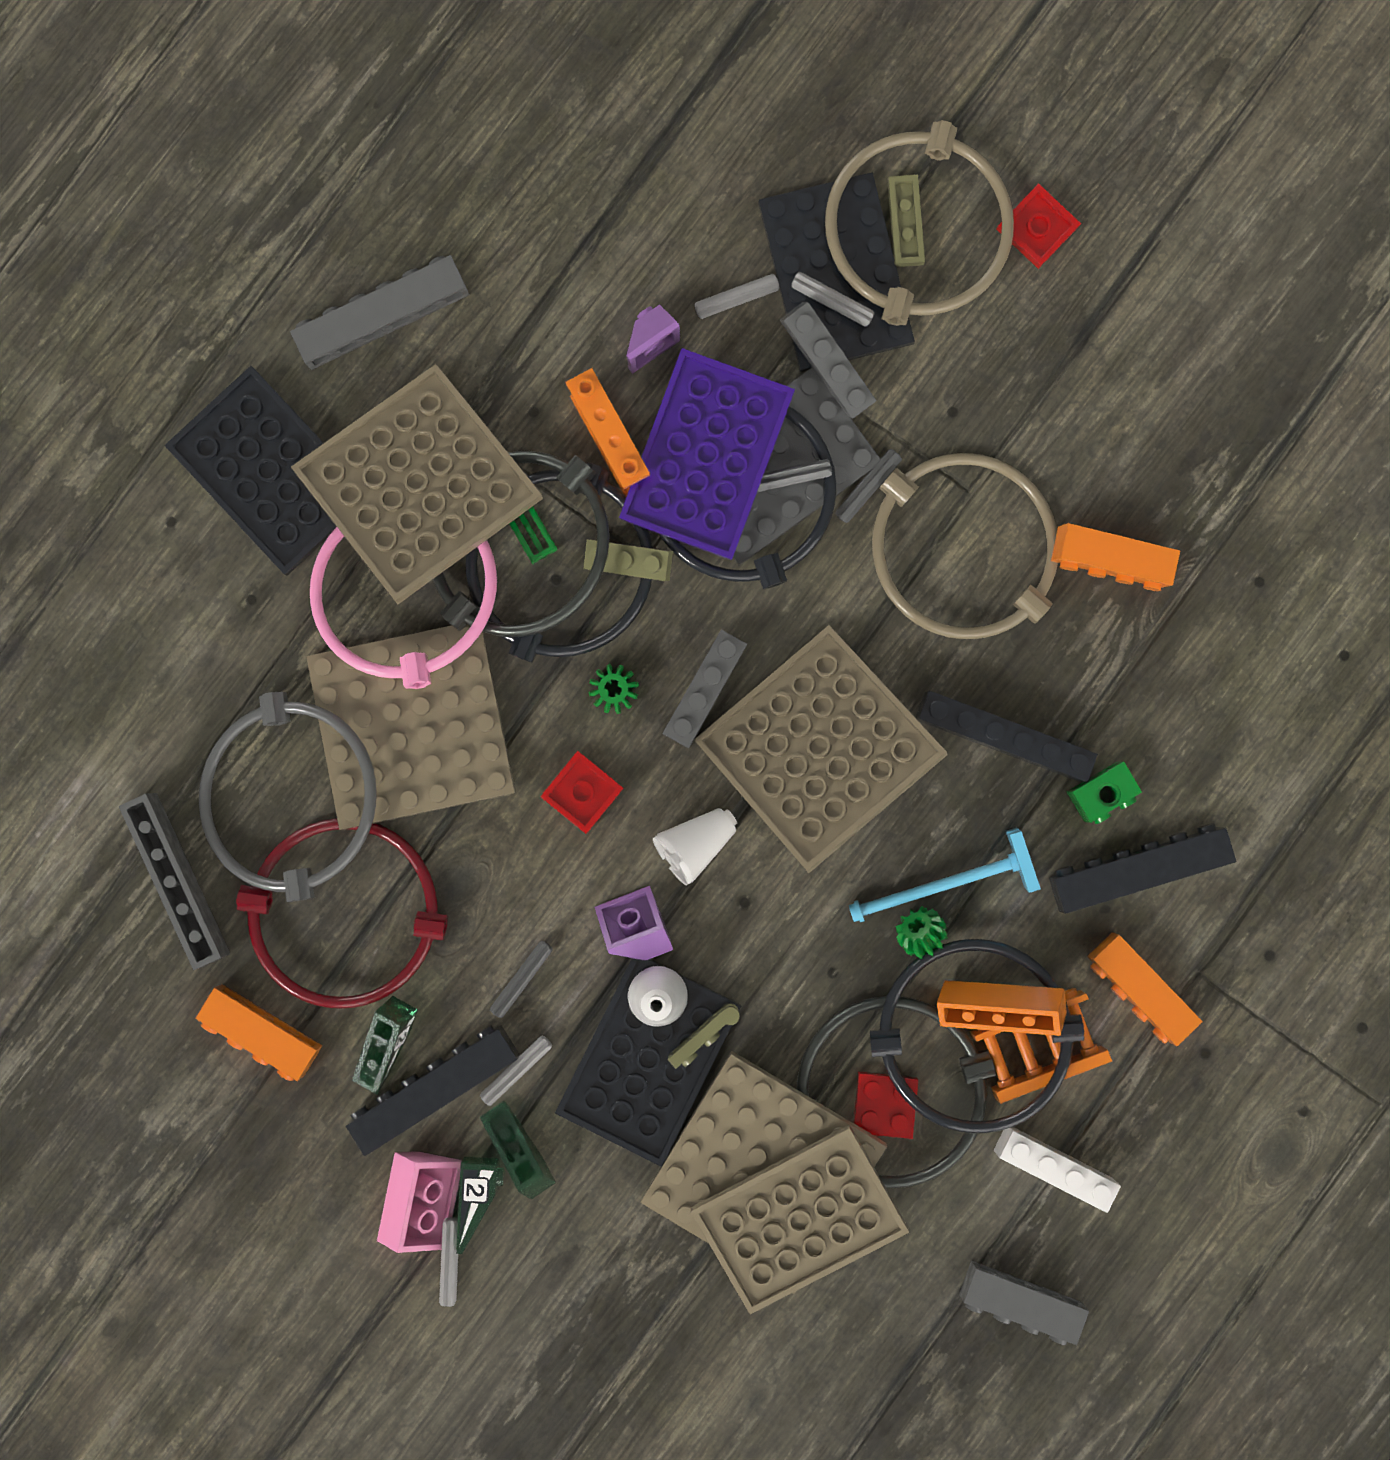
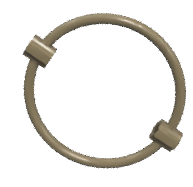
M948 121L933 122L930 132H904L871 143L845 165L838 175L828 198L825 228L832 258L845 280L858 293L872 303L884 308L882 319L888 324L896 326L906 325L909 315H935L968 304L981 295L995 281L1003 269L1011 249L1014 219L1007 189L994 167L980 153L967 144L955 139L957 127ZM927 144L925 154L929 155L931 159L939 161L943 159L949 160L951 151L976 166L986 177L996 194L1002 218V234L997 254L981 279L971 288L953 298L934 303H912L914 294L908 289L901 287L890 288L888 296L870 287L856 274L841 248L837 230V213L842 193L848 181L867 160L896 146Z
M955 453L927 460L912 468L906 474L896 468L880 486L879 489L886 494V497L879 508L873 528L872 552L874 565L887 596L912 622L930 632L945 637L979 639L1003 633L1020 624L1026 618H1029L1035 624L1050 609L1053 603L1045 596L1052 585L1058 565L1057 562L1051 561L1057 526L1052 511L1042 493L1019 470L989 456L973 453ZM947 466H980L996 471L1011 479L1033 501L1046 531L1047 559L1039 585L1035 588L1030 584L1013 603L1018 609L1015 613L990 625L973 628L955 627L928 618L904 599L892 581L887 568L884 553V535L887 520L893 506L896 503L902 507L919 488L914 483L918 478Z

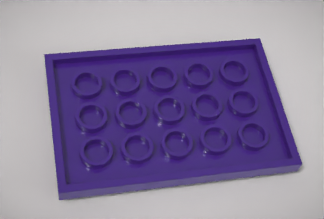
M682 348L641 457L650 472V476L631 485L619 519L732 560L795 389Z

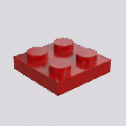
M1038 183L1013 209L1014 231L1012 245L1039 269L1078 229L1081 223ZM1001 222V223L998 225V227L996 228V230H997L998 232H1000L1001 234H1002V222Z
M577 751L540 797L587 834L624 788L582 753Z
M858 1072L853 1123L872 1135L913 1139L916 1110L899 1094L889 1075ZM903 1076L908 1086L917 1095L918 1078Z

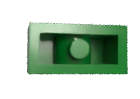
M1124 761L1113 763L1091 776L1088 782H1081L1066 791L1083 821L1090 823L1094 821L1095 824H1099L1111 817L1109 812L1118 806L1124 809L1137 801L1135 796L1142 793ZM1104 786L1111 790V798L1106 803L1099 796L1100 790Z

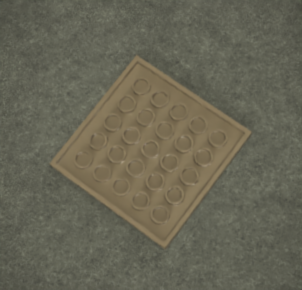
M436 364L291 466L295 474L397 605L543 499L539 490Z
M466 624L460 631L452 625L352 646L347 649L372 663L385 666H401L400 657L407 653L425 652L428 660L441 655L454 646L471 626ZM483 631L461 656L448 665L431 672V684L419 689H406L403 685V678L379 677L360 671L344 662L333 651L306 656L315 705L332 712L347 723L358 735L370 756L377 788L376 809L372 824L516 794ZM319 720L339 830L358 827L363 813L365 793L363 775L358 759L344 737L333 727Z
M830 625L694 739L808 873L947 756V751Z
M731 1051L666 1157L662 1167H660L643 1195L640 1203L708 1243L690 1212L691 1207L849 1124L874 1167L887 1148V1143Z

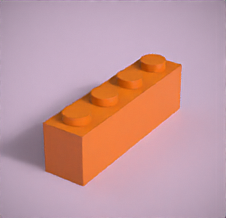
M1067 523L1058 526L1051 561L1060 563V568L1065 570L1077 571L1078 568L1088 570V575L1105 578L1106 575L1116 577L1115 581L1119 583L1133 584L1135 581L1143 583L1144 589L1161 591L1163 587L1173 586L1180 550Z
M1112 932L1087 956L1093 962L1090 968L1101 979L1107 977L1114 984L1111 990L1122 1001L1127 998L1134 1005L1131 1009L1132 1012L1142 1022L1148 1020L1155 1027L1152 1032L1162 1043L1170 1042L1178 1046L1203 1022L1119 934Z
M945 980L937 1000L939 1022L942 1027L1061 1036L1067 1013L1065 990L1063 988Z
M223 984L212 990L195 1018L202 1023L201 1027L212 1034L219 1033L228 1038L226 1042L239 1050L244 1048L253 1054L252 1058L262 1065H272L278 1069L277 1073L281 1077L289 1081H293V1079L298 1081L304 1077L322 1048L321 1044Z

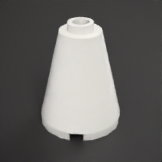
M717 808L658 833L653 838V843L663 860L666 858L671 865L669 867L671 872L684 885H688L699 876L735 834L737 821L729 810L723 811Z
M652 966L641 971L631 982L628 991V1002L633 1014L640 1021L651 1026H665L676 1021L684 1012L688 1000L687 988L683 979L676 971L665 966ZM660 1000L662 1004L657 1005L652 1003V1001Z

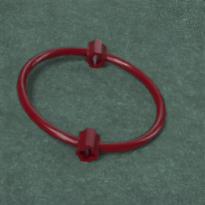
M337 818L309 824L286 837L267 856L257 875L268 878L278 861L301 841L319 833L339 830ZM372 824L369 833L389 842L408 859L420 879L426 903V912L417 911L414 921L413 936L422 937L415 954L398 975L381 987L359 995L339 997L310 991L292 981L279 969L271 958L261 933L260 913L269 914V910L272 907L273 891L264 890L253 885H241L236 899L237 910L247 911L249 935L258 960L269 976L281 988L302 1001L317 1006L338 1009L360 1007L377 1002L394 993L410 980L424 962L434 939L444 940L448 915L438 914L436 890L427 866L416 850L404 838L380 824ZM358 827L350 828V829H345V830H357Z

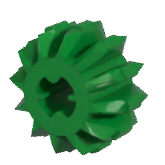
M608 664L606 666L608 675L605 676L600 669L596 671V674L601 678L600 682L590 679L589 683L597 686L598 690L589 691V696H601L594 702L596 707L601 706L606 701L605 713L608 714L613 704L615 712L621 714L620 703L623 702L625 707L630 709L632 705L626 698H638V694L629 692V689L639 687V683H627L634 673L629 671L622 677L623 665H619L616 674H613V667L611 664ZM613 681H617L618 687L622 689L620 695L615 693L616 697H610V692L606 689L609 683L613 685Z
M921 906L918 912L910 908V915L908 917L901 916L902 924L895 926L899 945L903 947L907 954L910 956L915 954L920 959H922L926 952L933 956L934 948L943 949L941 941L948 939L947 932L945 931L947 928L946 923L933 908L928 911L927 908Z

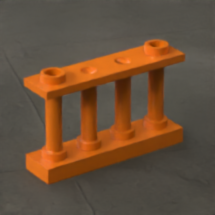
M590 368L565 383L572 394L570 398L619 488L627 496L631 485L650 476V472L595 372Z
M1076 988L1065 990V1000L1070 1015L1081 1014L1084 1041H1080L1082 1046L1080 1049L1081 1053L1071 1057L1065 1079L1112 1062L1109 1051L1103 1046L1094 1044L1078 1004L1089 998L1085 992L1077 991ZM980 1029L970 1031L975 1041L984 1039L993 1060L999 1080L997 1081L998 1085L991 1087L995 1099L1000 1104L1045 1087L1056 1068L1061 1043H1053L1051 1035H1046L1054 1059L1052 1060L1053 1064L1042 1068L1036 1061L1027 1034L1013 1032L1027 1068L1024 1075L1014 1078L1013 1075L1010 1076L995 1037L996 1034L1004 1031Z

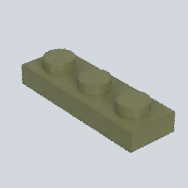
M918 174L890 176L887 183L895 266L924 265L925 255Z
M587 539L583 569L591 570L596 555L597 540ZM609 542L608 556L603 572L670 581L673 551Z

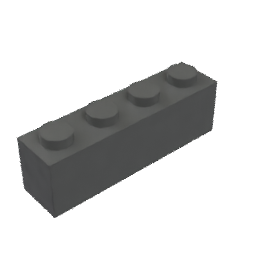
M802 302L780 319L782 325L849 418H855L877 401L808 302Z
M721 629L662 733L663 735L689 749L747 646L745 642Z
M972 1260L959 1293L965 1303V1307L976 1313H982L983 1310L992 1313L996 1320L1006 1324H1010L1011 1321L1019 1323L1022 1329L1038 1335L1039 1331L1048 1334L1052 1341L1061 1345H1066L1067 1342L1074 1345L1078 1344L1089 1314V1310L1081 1301Z

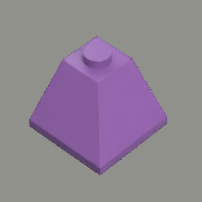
M660 304L654 309L651 306L644 309L637 316L638 320L635 321L627 351L628 367L632 374L680 341L679 324Z
M650 886L595 907L609 954L648 960L673 950L666 926Z

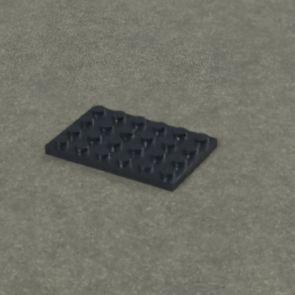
M873 172L851 177L842 193L837 213V230L840 245L848 263L856 274L870 287L888 296L890 288L901 287ZM835 181L759 199V209L786 314L802 302H808L848 360L914 345L915 340L909 317L906 325L896 326L888 324L882 319L884 308L872 303L858 293L845 280L832 258L826 237L825 216L828 198ZM802 272L873 310L874 316L870 324L865 327L794 289L792 282L797 273ZM792 339L800 372L808 371L812 366Z
M252 366L246 369L164 445L286 576L314 552L337 527L291 468L295 463L324 444L323 441Z
M632 958L555 1114L662 1167L732 1025L726 1024L718 1031L720 1034L719 1038L707 1047L703 1044L695 1051L698 1056L686 1067L681 1064L675 1069L668 1061V1055L725 1004H735L738 1010H740L741 1004L677 973L683 979L688 993L684 1012L671 1024L665 1026L647 1025L633 1014L629 1006V987L633 979L641 971L652 966L663 965L651 959L640 960ZM660 1000L652 1001V1003L657 1005L662 1004Z

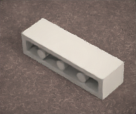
M1014 1127L1003 1130L994 1148V1152L1004 1161L1108 1213L1121 1187L1112 1177Z

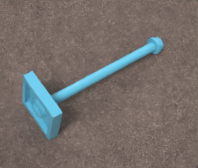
M1017 827L1006 831L1013 852L1008 854V858L867 903L860 904L856 900L854 904L849 905L853 921L860 920V922L865 921V915L1011 869L1013 872L1019 871L1023 885L1029 893L1040 890L1041 888L1022 831Z

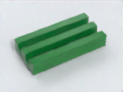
M532 506L528 510L549 545L548 548L544 550L524 513L519 518L536 546L538 554L534 555L515 521L513 520L509 524L533 565L551 553L558 551Z

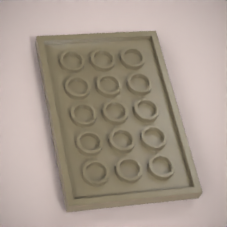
M850 1124L694 1205L690 1211L749 1314L909 1233V1227Z

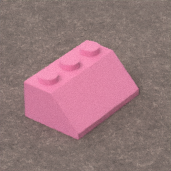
M395 1152L377 1241L397 1253L442 1250L443 1221L445 1218L453 1216L463 1161L423 1152Z

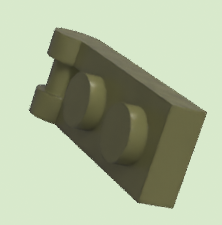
M732 1003L725 1004L668 1055V1061L674 1068H678L681 1064L684 1067L689 1065L698 1056L695 1051L703 1044L707 1047L719 1038L720 1034L718 1031L726 1024H736L740 1017L737 1006Z

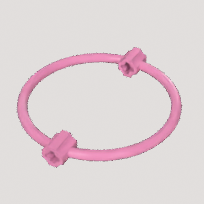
M336 527L320 549L310 580L312 614L322 638L339 658L360 671L379 677L403 678V685L406 689L426 687L431 684L430 673L448 665L461 656L479 637L491 615L497 591V572L494 556L488 541H484L477 547L482 557L485 571L483 601L473 624L465 635L454 646L433 659L428 660L425 652H412L400 657L401 666H385L362 659L347 649L338 640L327 622L322 603L323 577L334 549L344 537Z

